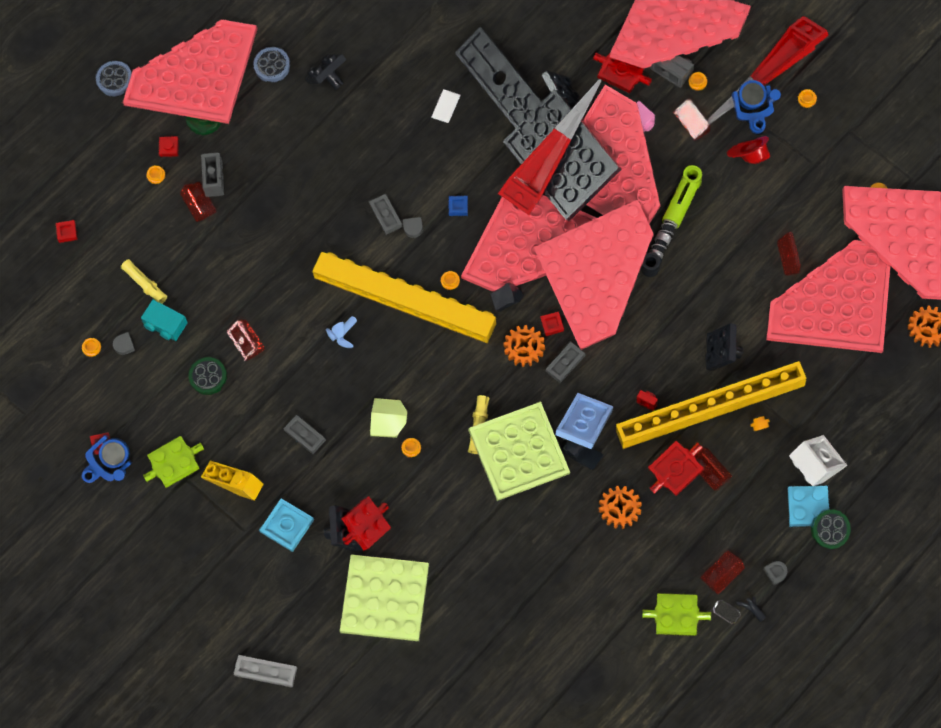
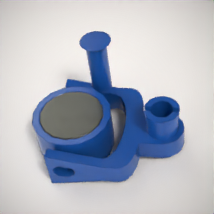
M756 80L745 82L739 88L738 93L735 91L731 94L737 119L749 121L750 130L754 134H760L764 131V118L774 112L773 102L781 97L779 90L774 89L771 91L770 85L765 87ZM767 99L768 108L757 113H743L740 111L739 104L747 110H755ZM756 123L760 124V129L756 126Z
M107 434L103 436L85 454L90 465L83 470L82 479L87 483L94 482L100 476L107 481H113L114 479L117 481L123 480L126 474L125 469L132 464L131 460L125 463L129 457V447L126 442L118 438L105 441L109 436ZM101 444L102 446L99 450L101 462L110 468L122 466L120 469L115 470L113 474L101 467L94 457V450ZM88 472L92 473V478L87 477Z

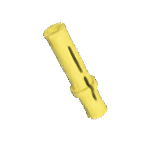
M129 259L123 262L121 269L144 289L143 292L146 295H150L161 304L165 302L167 295L157 287L154 281L147 278Z
M477 396L476 409L472 416L474 418L473 426L484 423L487 420L489 397ZM470 438L468 452L478 454L473 440Z

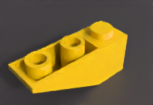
M209 461L201 478L254 501L263 486V483L252 473L213 461Z

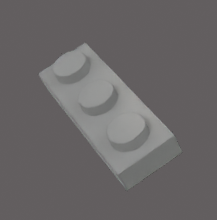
M238 655L234 676L293 687L297 667Z

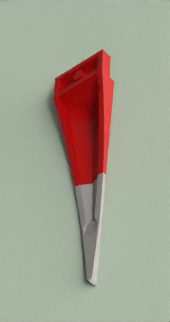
M805 16L801 17L787 29L772 51L745 82L756 80L766 85L814 51L815 46L829 36L827 30ZM732 96L708 118L709 124L734 107Z
M601 79L591 87L553 131L508 178L498 193L500 196L526 214H531L542 198L601 83Z

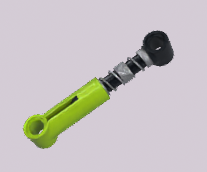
M691 165L685 168L683 177L662 219V229L658 231L655 244L651 246L652 249L645 256L641 270L647 277H654L659 273L662 257L664 256L663 251L667 249L666 246L669 245L672 239L671 235H674L672 232L674 229L679 228L697 189L701 185L702 171L697 166ZM695 176L696 179L691 180L688 177ZM647 263H654L655 266H654V267H648L646 264H647Z

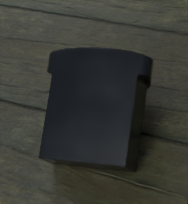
M508 282L505 286L491 293L495 310L501 312L509 306L520 302L524 294L518 287Z

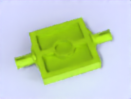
M180 436L149 453L147 456L152 463L153 470L143 474L146 482L157 476L167 488L200 469L194 455L204 450L202 444L199 443L190 448Z
M657 594L655 610L643 609V618H655L656 634L696 635L699 620H711V612H699L697 595Z

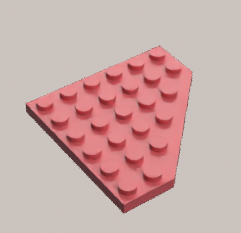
M635 0L610 52V57L645 69L651 67L653 63L671 60L683 53L687 55L698 51L701 47H711L720 44L722 40L728 38H738L751 6L733 0Z
M220 20L215 23L214 27L208 30L204 29L194 35L193 39L186 43L183 41L171 48L172 51L150 60L149 64L144 67L134 69L123 104L130 107L229 124L256 36L257 26Z
M605 85L583 119V122L622 170L586 205L605 215L638 200L650 224L661 205L638 104Z
M844 186L842 189L844 224L849 229L852 228L859 235L858 238L869 248L874 249L883 262L898 272L897 275L905 283L910 284L918 291L917 294L922 299L941 300V192Z
M544 195L531 214L528 215L502 197L461 278L494 292L505 286L508 282L518 286L547 276L534 247L597 219V217L579 211L570 221H567L549 198Z
M638 200L534 247L580 350L615 335L618 330L620 320L654 235Z
M853 240L846 248L837 252L820 267L818 266L799 283L797 282L780 297L771 301L767 340L882 353L890 266L878 257V253L871 247L869 248L863 241Z

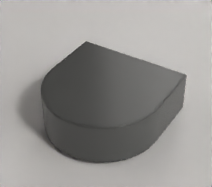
M421 217L403 219L404 232L408 237L416 238L421 235L423 231Z
M128 332L114 339L113 347L118 354L125 355L135 351Z
M774 561L763 568L773 585L780 583L787 576V567L780 561Z

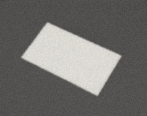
M443 89L431 118L449 123L460 95Z

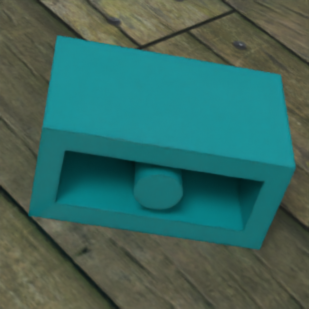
M155 300L151 301L141 317L147 330L159 332L160 336L166 340L172 339L177 341L188 323L184 315Z

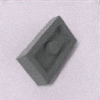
M386 194L369 201V205L386 235L403 227Z
M570 342L546 368V372L561 383L585 357V353Z
M297 415L284 428L288 435L312 454L326 441L321 434Z

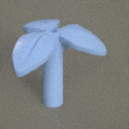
M351 316L345 324L339 322L333 326L332 331L327 328L326 332L332 341L337 340L338 345L345 348H353L350 342L344 340V335L357 320Z

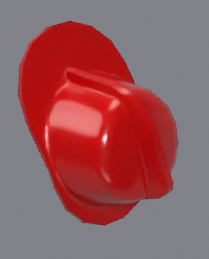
M762 136L755 140L737 144L727 151V156H741L750 164L760 163L769 159L770 153L766 145L769 137Z

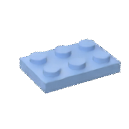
M577 393L559 424L555 435L592 449L613 411V406Z

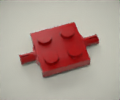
M596 52L593 60L602 63L598 79L628 93H631L639 81L648 86L651 84L652 79L643 75L644 68L611 58L610 54L605 57Z
M675 441L648 467L657 478V481L649 489L655 494L664 486L677 496L704 470L695 458V455L703 449L702 446L696 443L688 450Z
M368 496L341 519L349 532L342 539L344 544L349 545L351 541L355 540L364 551L391 528L382 515L389 508L386 506L387 504L382 503L377 508Z

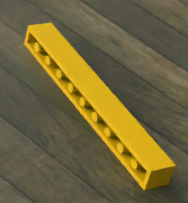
M321 252L313 269L315 279L487 344L496 326V317L488 311L481 312L472 305L466 304L465 306L456 299L441 297L437 292L425 291L419 285H409L400 278L393 279L384 272L377 273L368 266L362 265L361 267L349 259H340L337 255L330 252Z
M798 361L616 424V433L622 448L625 449L804 387L806 376Z

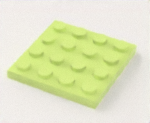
M541 402L469 428V433L497 501L570 474Z
M351 555L340 633L419 641L429 563Z

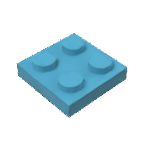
M828 486L788 487L790 527L811 526L815 516L821 511L829 509Z
M281 498L259 531L293 552L313 523L314 518Z

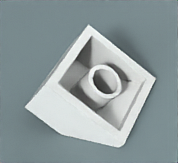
M824 435L802 442L789 455L793 464L799 468L806 481L812 486L825 482L847 466Z

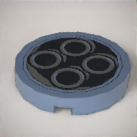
M276 47L263 49L254 59V70L263 81H280L289 72L290 60L282 49Z
M108 62L98 70L96 82L104 94L119 96L127 90L132 72L123 62Z

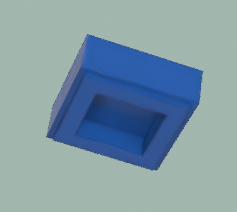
M449 196V216H468V196Z

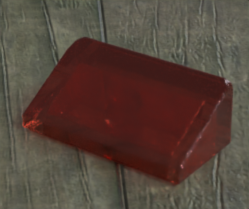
M690 98L674 111V114L694 141L710 132V124Z
M200 182L184 185L180 194L196 222L216 213L211 200L205 196Z
M788 232L777 241L786 276L798 274L801 267L793 233Z
M238 320L226 331L245 361L250 360L265 350L246 320Z
M708 448L702 449L695 456L697 462L704 468L700 475L714 491L732 478V475Z
M727 551L700 578L715 593L719 594L744 570L745 566L741 559Z

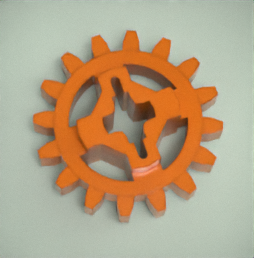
M930 306L927 307V310L920 307L919 313L914 311L913 317L909 319L911 324L908 325V329L912 330L909 335L910 337L915 336V343L921 341L922 347L925 343L928 344L929 348H931L932 343L939 346L941 333L938 335V329L941 327V312H937L938 307H935L934 310H931ZM921 319V324L917 326V321Z
M525 325L524 329L521 330L517 326L516 332L511 329V336H505L507 342H504V348H506L504 352L505 355H509V361L514 359V365L520 362L522 367L525 366V363L532 366L533 360L538 363V356L543 357L541 350H545V345L543 344L544 337L540 338V331L534 333V327L528 330L527 325ZM514 341L516 346H514V349L512 350V343ZM535 343H537L536 351H534L533 346H535Z
M616 486V491L609 488V495L603 493L604 500L599 501V505L603 506L599 508V512L603 513L601 516L602 520L608 519L607 525L614 523L615 529L618 525H621L622 529H624L625 524L631 527L632 520L637 522V515H641V510L638 508L642 504L637 502L639 495L633 496V489L627 492L626 486L623 487V490ZM615 497L614 501L608 504V502ZM618 501H620V505L623 507L622 514L618 508ZM628 512H632L628 517H625Z

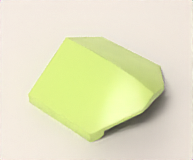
M374 398L370 435L397 438L407 422V410L400 400Z

